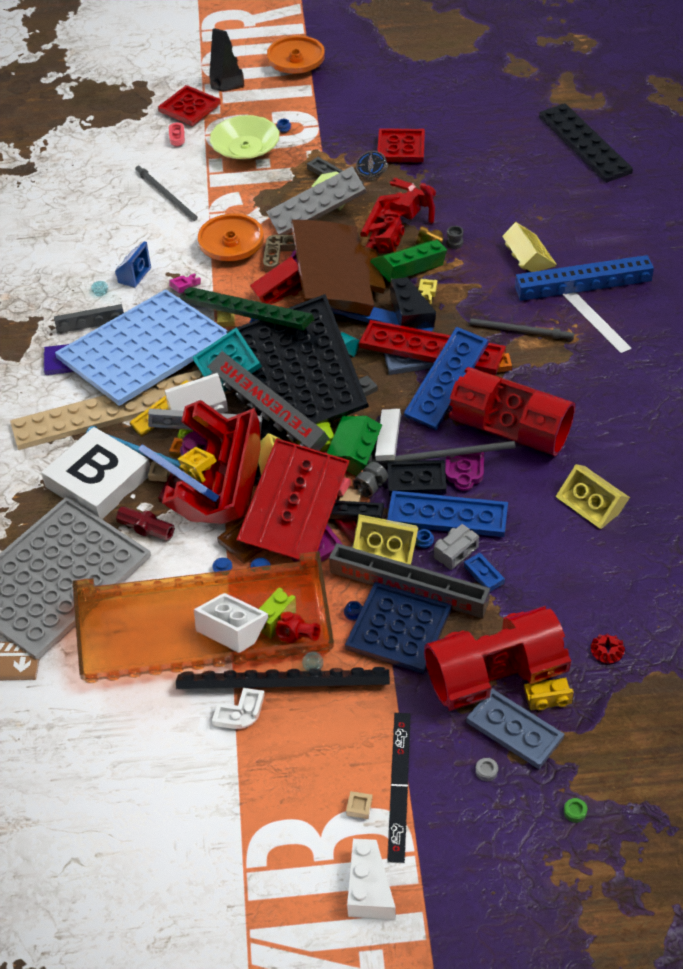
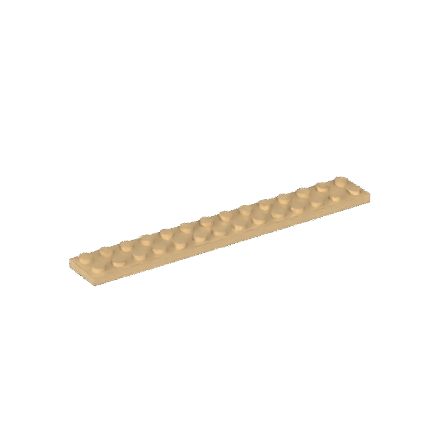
M200 370L163 379L120 406L106 395L10 420L17 448L22 450L86 432L90 426H97V429L132 420L166 395L165 390L179 386L186 380L191 382L204 376ZM227 390V391L224 392V394L232 393V392H235V391L232 390V391L230 392V391Z

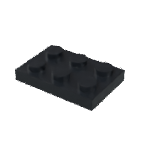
M444 460L387 462L389 496L392 495V491L447 494Z

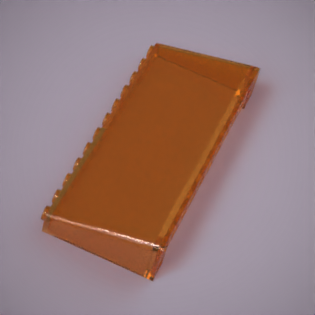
M320 551L300 553L299 562L102 586H95L93 578L72 581L79 675L81 680H84L86 683H96L102 679L114 681L126 676L137 678L141 674L159 675L165 671L177 673L189 668L200 670L204 666L212 665L213 667H222L228 663L240 665L252 660L263 662L268 658L275 657L276 659H285L291 655L303 657L315 652L326 654L334 647ZM280 587L288 597L291 594L296 597L295 614H299L305 623L312 624L315 622L320 624L321 627L320 636L317 641H311L309 638L303 637L293 643L280 641L277 634L269 638L260 632L255 644L239 653L197 632L194 609L223 593L259 609Z

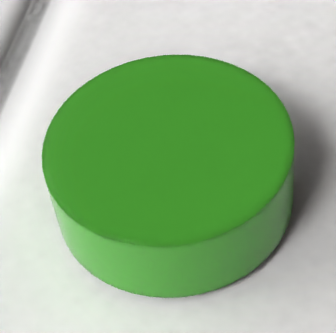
M572 798L565 803L564 815L571 822H581L586 818L587 805L581 799Z

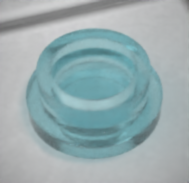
M96 281L91 286L92 292L96 296H103L107 293L108 284L104 281Z
M317 652L307 653L302 660L304 669L306 671L312 668L321 669L323 667L322 656Z

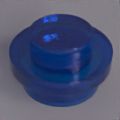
M357 601L349 602L344 608L345 617L348 620L356 621L363 606Z

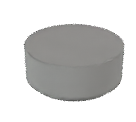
M483 758L477 762L476 775L480 780L492 781L497 777L498 765L493 759Z

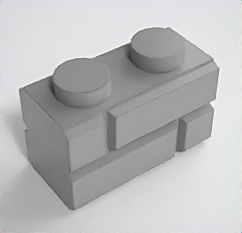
M463 524L458 528H452L446 538L443 540L439 539L436 542L434 557L448 569L452 570L479 547V536Z

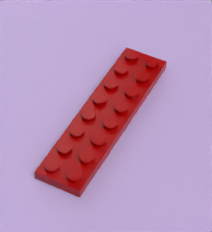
M370 320L359 341V348L434 363L451 335ZM489 343L474 369L496 375L505 355L506 346Z

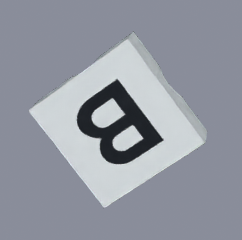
M93 427L45 468L41 474L46 488L62 498L69 497L103 519L127 494L134 491L148 478L150 463L148 458Z

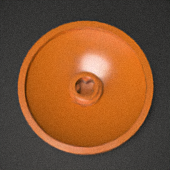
M307 36L281 38L273 42L267 50V60L270 66L285 73L311 71L321 65L325 58L323 45L318 40Z
M237 213L216 216L205 222L198 232V244L201 251L208 257L220 261H237L247 258L260 249L264 240L261 224L250 216Z

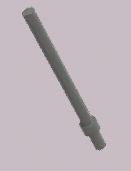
M470 319V325L550 336L552 339L558 340L560 338L574 340L575 333L561 331V329L556 328L551 330Z

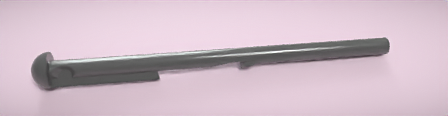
M515 441L397 455L395 460L376 461V458L370 455L368 463L377 462L386 468L388 467L387 462L418 461L446 456L452 458L459 455L515 449Z

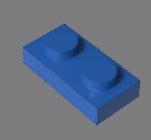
M481 553L464 561V567L481 586L490 588V592L505 583V578Z

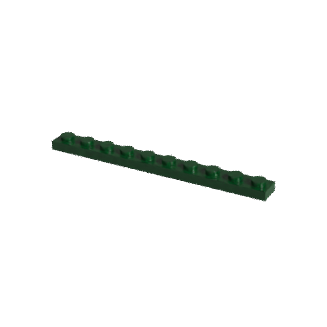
M194 287L185 289L179 296L181 300L188 304L304 330L314 321L311 313Z

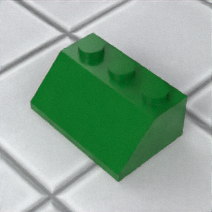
M342 416L326 453L349 460L347 471L357 476L368 463L382 424L368 416Z

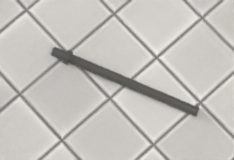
M139 165L136 166L135 170L141 178L144 177L193 221L197 220V215L148 173V170Z

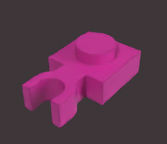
M195 273L189 275V277L182 275L169 280V286L178 293H183L185 289L193 287V285L201 284V278H196Z

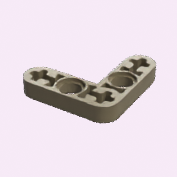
M271 235L267 237L263 259L266 272L279 265L281 251L295 250L293 235Z

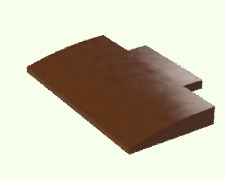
M292 220L291 226L304 302L326 294L331 308L370 316L374 308L371 291L383 294L386 289L383 275L370 262L372 258L378 257L377 249L361 246L357 227L327 221Z

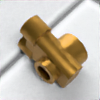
M421 226L416 240L417 244L438 240L442 244L444 237L441 231H429V228Z

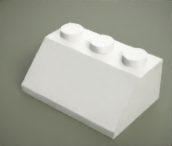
M218 373L165 390L168 410L184 411L185 406L202 400L219 413L223 414L228 411L227 400Z
M226 593L194 609L197 632L239 653L255 644L268 619V613Z

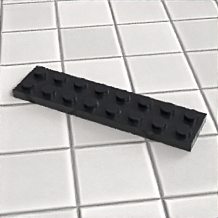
M566 103L539 112V117L605 183L633 173V168Z

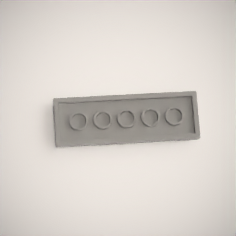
M350 167L266 212L278 235H287L292 232V220H316L367 192L354 168Z

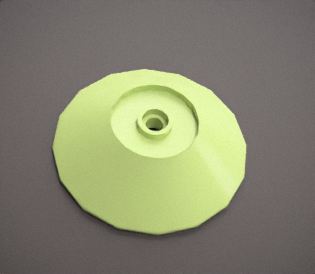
M243 115L226 119L216 125L210 133V144L216 152L223 156L240 160H250L264 155L272 150L279 141V130L276 125L266 118L254 115Z

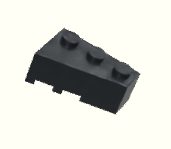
M409 278L391 279L390 297L398 324L415 329L435 327L436 311Z

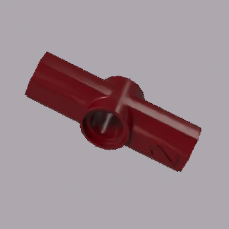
M125 506L120 507L117 511L116 521L133 528L141 536L150 534L165 541L173 537L174 525L157 519L155 514L145 510L141 513Z

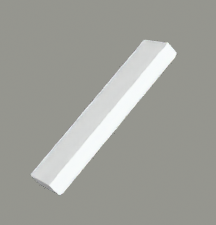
M400 409L382 410L380 420L382 428L377 440L376 461L395 460L401 417Z

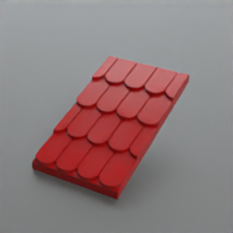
M276 438L236 540L313 564L350 461Z

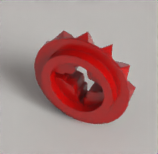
M609 633L606 635L599 634L597 638H593L591 643L592 655L603 663H615L623 657L625 652L623 640H619L617 635L610 636ZM607 643H609L611 647L609 653H607L605 647Z

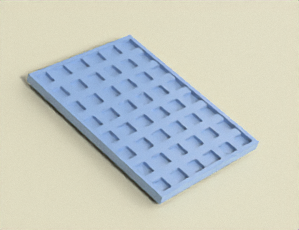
M165 289L55 352L58 360L120 406L193 362V356L226 335L227 330Z

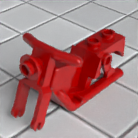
M393 178V181H390L391 186L407 190L408 192H398L378 197L360 233L361 237H367L369 232H372L369 242H367L365 247L374 248L377 246L379 253L388 254L395 252L405 232L400 216L413 219L421 210V206L429 208L428 222L430 224L434 223L435 205L433 198L436 195V191L433 187L421 183L420 189H417L413 183ZM382 229L387 230L386 232L381 234Z

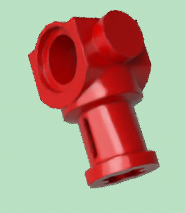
M292 612L282 613L276 627V634L280 641L286 643H293L303 637L309 638L311 641H317L321 632L320 624L315 622L312 624L305 623L299 614Z

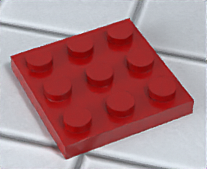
M185 85L160 104L158 112L194 126L218 107L221 101L217 97Z
M379 129L377 152L384 156L385 162H424L425 129Z

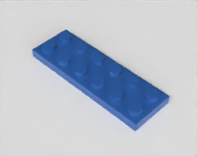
M456 327L406 408L404 416L437 430L451 407V399L449 398L455 381H458L460 376L463 377L466 374L465 369L467 367L474 368L489 344L488 339Z
M392 491L387 520L416 525L419 529L450 531L452 528H458L463 524L470 531L472 530L478 535L505 537L508 502Z

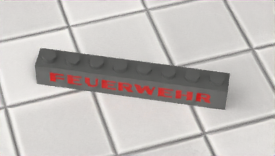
M223 351L208 366L212 372L210 375L218 373L220 380L223 382L222 385L228 391H235V396L242 402L246 400L248 402L247 405L251 409L255 408V411H260V416L267 422L271 420L274 423L273 426L279 432L285 431L287 433L286 437L293 443L297 441L301 446L319 451L329 440L325 431Z
M336 543L329 557L330 573L369 585H374L375 582L445 602L452 605V610L483 619L489 605L490 588L338 543Z

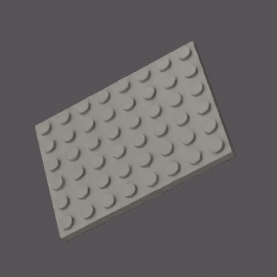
M65 497L0 553V634L33 658L39 659L150 558V550L69 497Z

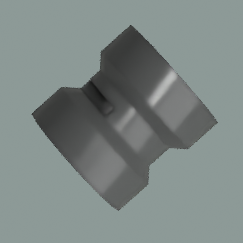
M451 226L447 229V246L449 248L459 249L463 246L462 237L464 231L461 227Z

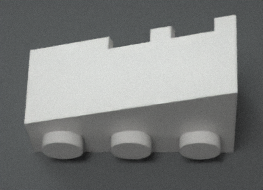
M353 839L347 902L348 917L396 920L395 904L377 840Z

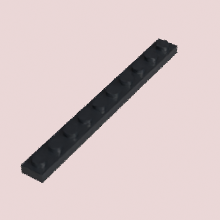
M355 667L351 670L332 668L330 671H321L318 668H312L308 671L289 669L286 672L270 669L266 672L246 670L240 673H236L234 670H227L223 673L204 671L195 674L192 671H184L178 674L176 679V689L390 685L389 669L384 667H374L372 670H364L361 667Z

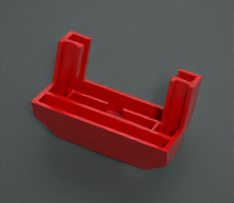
M202 400L185 406L181 422L208 440L206 452L213 454L217 461L208 470L202 471L206 481L201 484L219 495V498L216 502H213L184 481H179L176 483L175 489L166 486L162 504L191 522L224 524L241 518L247 514L250 506L261 451L260 426L255 408L227 419Z

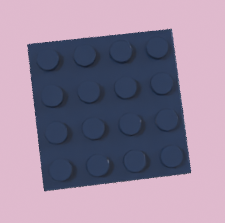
M375 582L345 643V650L424 674L427 668L424 646L427 643L439 640L452 610V605Z

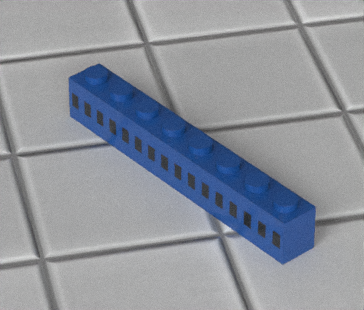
M648 255L516 274L515 289L519 300L522 301L652 281L654 267Z

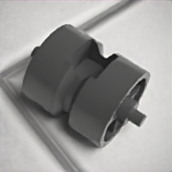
M369 462L363 469V472H360L353 479V486L359 493L362 492V496L370 498L379 489L378 487H381L386 482L388 473L379 463Z

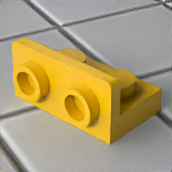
M194 447L178 458L180 470L201 483L206 481L202 471L208 470L212 464L217 462L213 454L198 447Z
M566 678L524 684V691L530 710H544L548 707H564L572 704L574 692L573 689L569 688Z

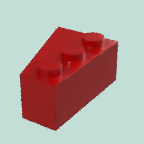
M289 257L250 285L259 301L272 305L284 300L283 297L290 294L293 296L297 295L298 291L302 290L298 264L292 257Z

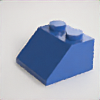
M146 241L132 249L125 256L122 263L117 266L115 274L118 283L136 288L151 269Z

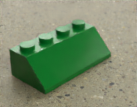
M433 240L372 258L370 262L388 282H391V279L405 278L442 266L447 249L438 240Z

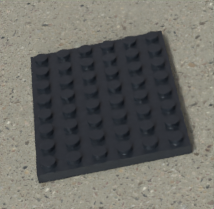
M326 294L288 308L313 315L314 321L304 330L261 320H255L237 327L262 365L252 375L314 424L329 423L342 418V416H347L369 407ZM258 410L256 411L257 416L261 414ZM262 418L260 434L262 439L268 433L282 440L287 438L285 431L279 432L273 426L274 423L271 420L267 422Z

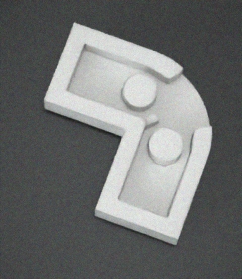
M243 688L238 706L217 703L212 719L213 726L243 729L252 725L260 715L265 696L264 691Z

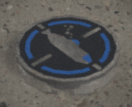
M369 151L359 157L356 169L358 174L364 179L373 180L379 178L383 172L385 173L388 164L381 152Z

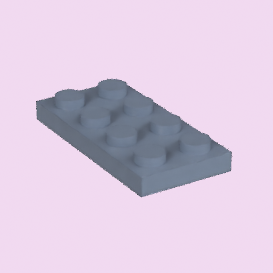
M491 689L490 698L480 701L466 719V723L538 769L542 767L564 739V733L494 689Z

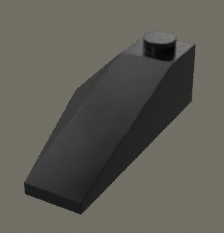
M216 28L212 29L209 72L211 89L225 92L243 88L245 86L244 74L242 69H239L237 57L233 54V46L227 31Z

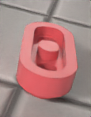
M172 123L169 126L170 143L174 146H181L185 142V131L182 123Z

